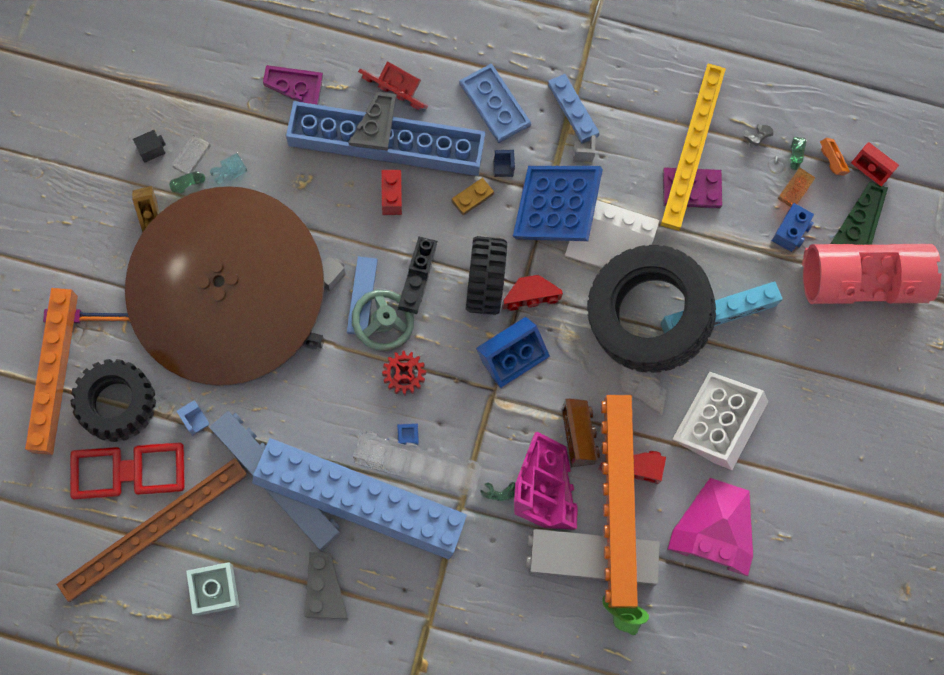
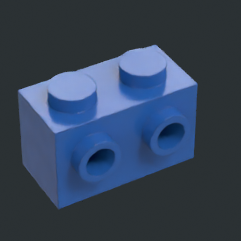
M793 203L771 241L790 252L795 247L800 248L805 240L803 237L804 232H809L814 224L811 221L814 214Z

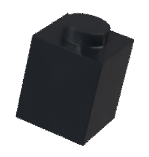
M155 130L133 139L144 163L166 154L163 148L166 146L162 135L157 136Z

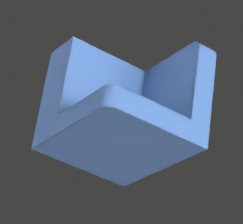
M195 400L177 410L178 415L192 436L210 425Z

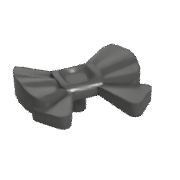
M757 124V134L747 130L744 131V138H747L749 143L758 146L766 137L773 136L774 132L770 126Z

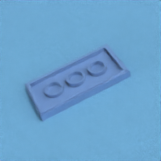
M492 63L459 80L460 86L498 143L531 126L530 120Z

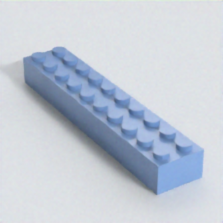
M293 101L286 134L288 146L479 176L485 131L393 117L388 151L349 146V140L355 134L357 126L362 121L366 112Z
M269 438L252 480V484L446 559H450L453 555L467 514Z

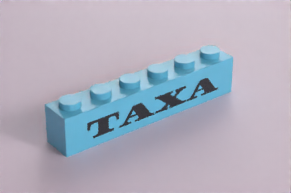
M774 281L715 300L716 320L713 326L776 307L783 299L776 282ZM683 311L663 318L660 324L664 334L679 322Z

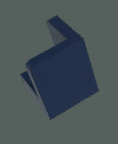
M495 150L494 177H513L515 170L514 150Z

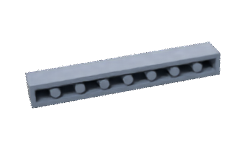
M227 411L209 428L253 476L266 445L263 442L259 445L255 440L256 434L250 428L246 430L241 425L243 420L236 413L232 415ZM265 489L321 552L340 535L338 531L340 526L332 518L328 520L323 515L325 511Z

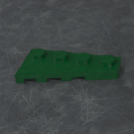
M869 182L830 244L872 245L888 187H881L879 184Z

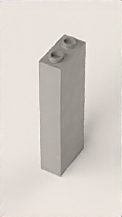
M534 529L532 535H528L527 547H531V555H527L526 568H529V574L605 581L604 570L608 568V559H604V546H607V538L599 535ZM636 539L637 584L649 586L658 584L660 541Z

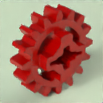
M402 351L401 356L395 352V358L388 357L389 364H383V368L386 369L382 371V376L386 377L384 384L390 383L388 389L395 388V394L403 391V395L406 396L408 390L414 394L415 387L419 390L421 389L419 382H425V378L422 377L426 375V370L422 369L425 367L424 362L419 363V356L413 358V352H410L409 356L406 355L405 351ZM392 368L396 372V374L393 376V379L390 375ZM415 368H417L418 371L417 378H415V375L412 373L415 370ZM400 371H403V372L408 371V375L403 374V375L401 376V372H400Z

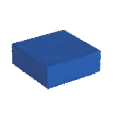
M418 423L397 424L398 446L419 445Z

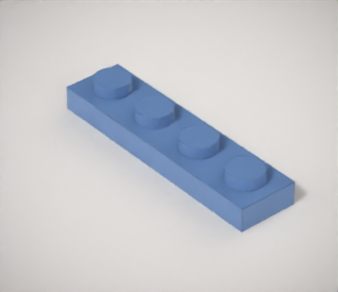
M566 74L548 80L549 88L581 143L589 141L591 135L595 136V138L599 137L597 127Z

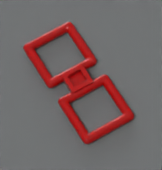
M181 442L137 445L133 449L134 460L121 461V449L119 447L73 450L70 453V497L73 500L117 497L121 495V483L134 482V493L136 495L182 492L185 489L184 445ZM175 451L176 484L143 486L142 453ZM112 456L113 488L79 491V458Z

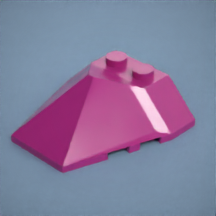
M539 432L534 433L516 480L514 513L543 528L577 529L578 508L577 503H573L571 491H574V486L570 484L568 472H571L567 448L565 445Z
M709 478L693 503L674 527L667 550L685 556L691 554L727 566L729 571L748 576L753 559L749 490Z

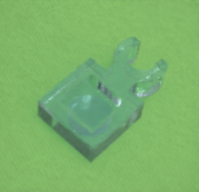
M238 153L220 161L222 167H214L210 170L212 176L220 174L219 177L214 179L216 184L223 182L226 176L232 180L247 172V168Z

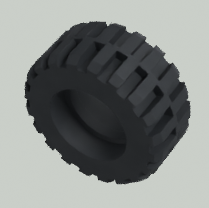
M483 236L473 238L465 308L469 313L497 315L500 313L507 256V241L505 239Z
M107 359L104 360V364L99 362L92 364L94 368L91 370L86 368L83 371L85 375L82 378L78 377L75 381L78 386L77 388H72L71 394L74 396V399L70 400L71 407L74 408V417L85 430L105 441L108 439L111 442H117L119 438L123 441L128 440L129 435H138L140 433L138 429L142 426L144 428L147 427L149 424L147 419L152 418L154 415L152 408L156 407V400L154 399L156 394L151 386V382L139 368H136L130 362L125 363L120 359H116L115 362ZM113 384L127 385L132 391V400L129 407L116 417L105 418L99 415L96 410V401L99 394L106 387Z

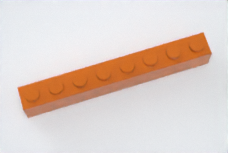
M51 288L25 447V450L34 454L53 455L78 299L77 294L72 289Z

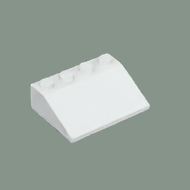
M597 200L589 241H569L565 257L603 268L616 255L622 254L621 252L630 248L634 249L637 246L652 245L659 220Z
M709 372L674 435L673 441L717 465L733 470L768 404V399L763 390Z

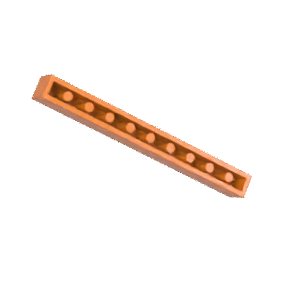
M606 395L604 401H601V413H604L605 419L601 423V433L605 434V442H602V454H605V462L602 463V474L606 475V483H603L602 489L603 496H606V504H603V516L607 517V525H604L603 528L604 538H607V546H604V559H608V568L604 570L605 581H608V589L605 590V602L609 603V608H636L638 600L632 395Z

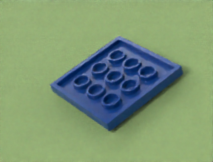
M528 166L513 237L520 240L588 242L603 171L601 166Z

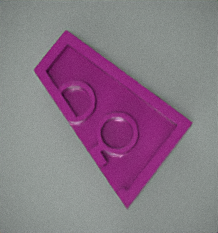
M266 65L263 85L298 102L318 105L323 73Z

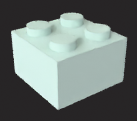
M230 562L186 571L192 614L199 616L239 608L234 569Z

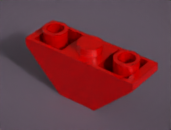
M540 275L522 277L517 280L504 298L502 308L503 310L514 311L522 306L532 308L539 306L540 303L555 304L561 300L563 291Z

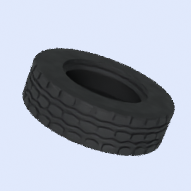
M665 245L637 246L634 249L630 248L621 252L622 254L616 255L608 264L604 265L599 271V275H596L592 283L593 286L590 287L589 300H587L589 324L600 346L618 364H622L631 370L635 369L638 372L658 373L664 370L669 371L689 362L688 360L693 359L708 342V337L712 334L713 325L716 320L714 293L704 270L686 253ZM647 281L670 283L679 289L684 296L683 314L679 322L670 331L660 336L646 338L633 335L622 327L620 307L623 299L631 289Z

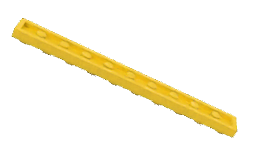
M709 63L706 66L660 226L680 231L726 68Z

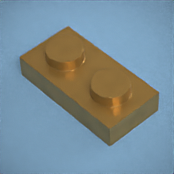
M482 177L454 196L451 202L464 216L493 196L494 191Z

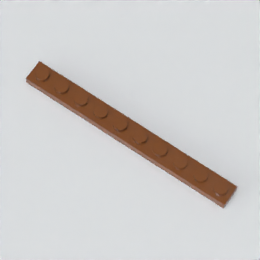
M236 458L232 459L56 585L68 602L73 601L247 477V473Z

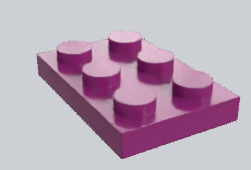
M664 167L663 206L667 204L677 168ZM697 169L687 207H722V170Z

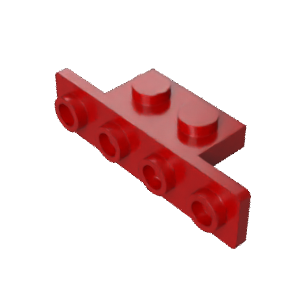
M387 61L379 78L364 69L358 70L359 73L363 74L361 78L370 83L372 81L379 84L378 88L386 92L391 90L399 100L404 101L406 99L410 101V106L419 111L421 108H428V105L413 97L421 79Z

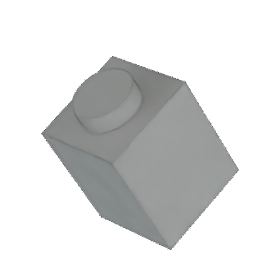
M328 256L322 264L324 287L331 291L345 275V265L338 258L333 259L331 256Z

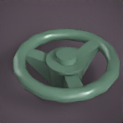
M377 289L364 294L356 302L352 311V327L356 336L365 346L376 351H391L401 347L410 338L414 329L413 313L405 312L406 323H404L396 316L395 310L387 305L384 297L390 298L398 304L401 295L390 290ZM375 299L377 310L371 316V324L362 331L360 326L361 310L368 301ZM392 328L403 332L397 340L390 343H377L368 338L375 331L387 332Z

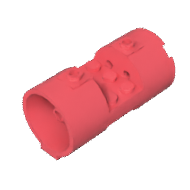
M811 244L808 248H805L802 261L805 295L810 304H853L857 301H886L889 304L929 303L936 299L941 285L942 273H938L937 262H940V256L936 247L932 244Z

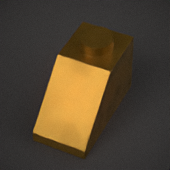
M152 186L136 189L132 192V200L142 233L159 214Z

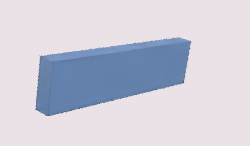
M358 256L347 334H355L352 327V311L356 302L364 294L374 290L378 263L376 258ZM372 300L363 306L360 313L362 331L369 325Z

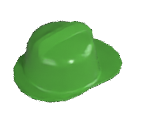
M605 595L602 598L603 606L613 615L615 627L623 632L636 635L641 624L649 620L648 613L639 606L636 608H609V603L605 602Z

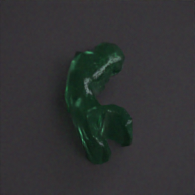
M793 137L790 147L792 148L790 158L792 170H798L804 160L806 138Z
M198 171L191 172L172 179L169 183L170 189L173 193H185L187 187L204 183L206 177Z
M485 483L484 485L489 488L490 492L486 493L480 490V493L484 498L492 500H509L515 497L516 483H509L508 487L501 492L495 491L491 483Z

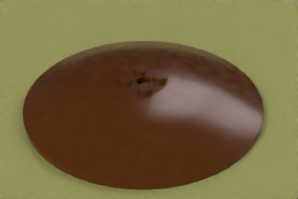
M231 186L214 187L191 193L172 203L159 213L137 241L129 260L125 280V301L129 320L134 333L149 355L168 371L196 383L216 386L236 385L259 379L273 372L292 358L313 330L321 310L324 294V270L320 252L312 234L302 220L285 204L265 193ZM218 277L224 278V284L221 287L215 286V280Z

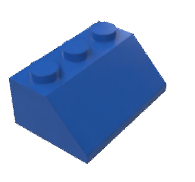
M524 317L476 348L482 363L500 388L550 357L537 325L527 317Z

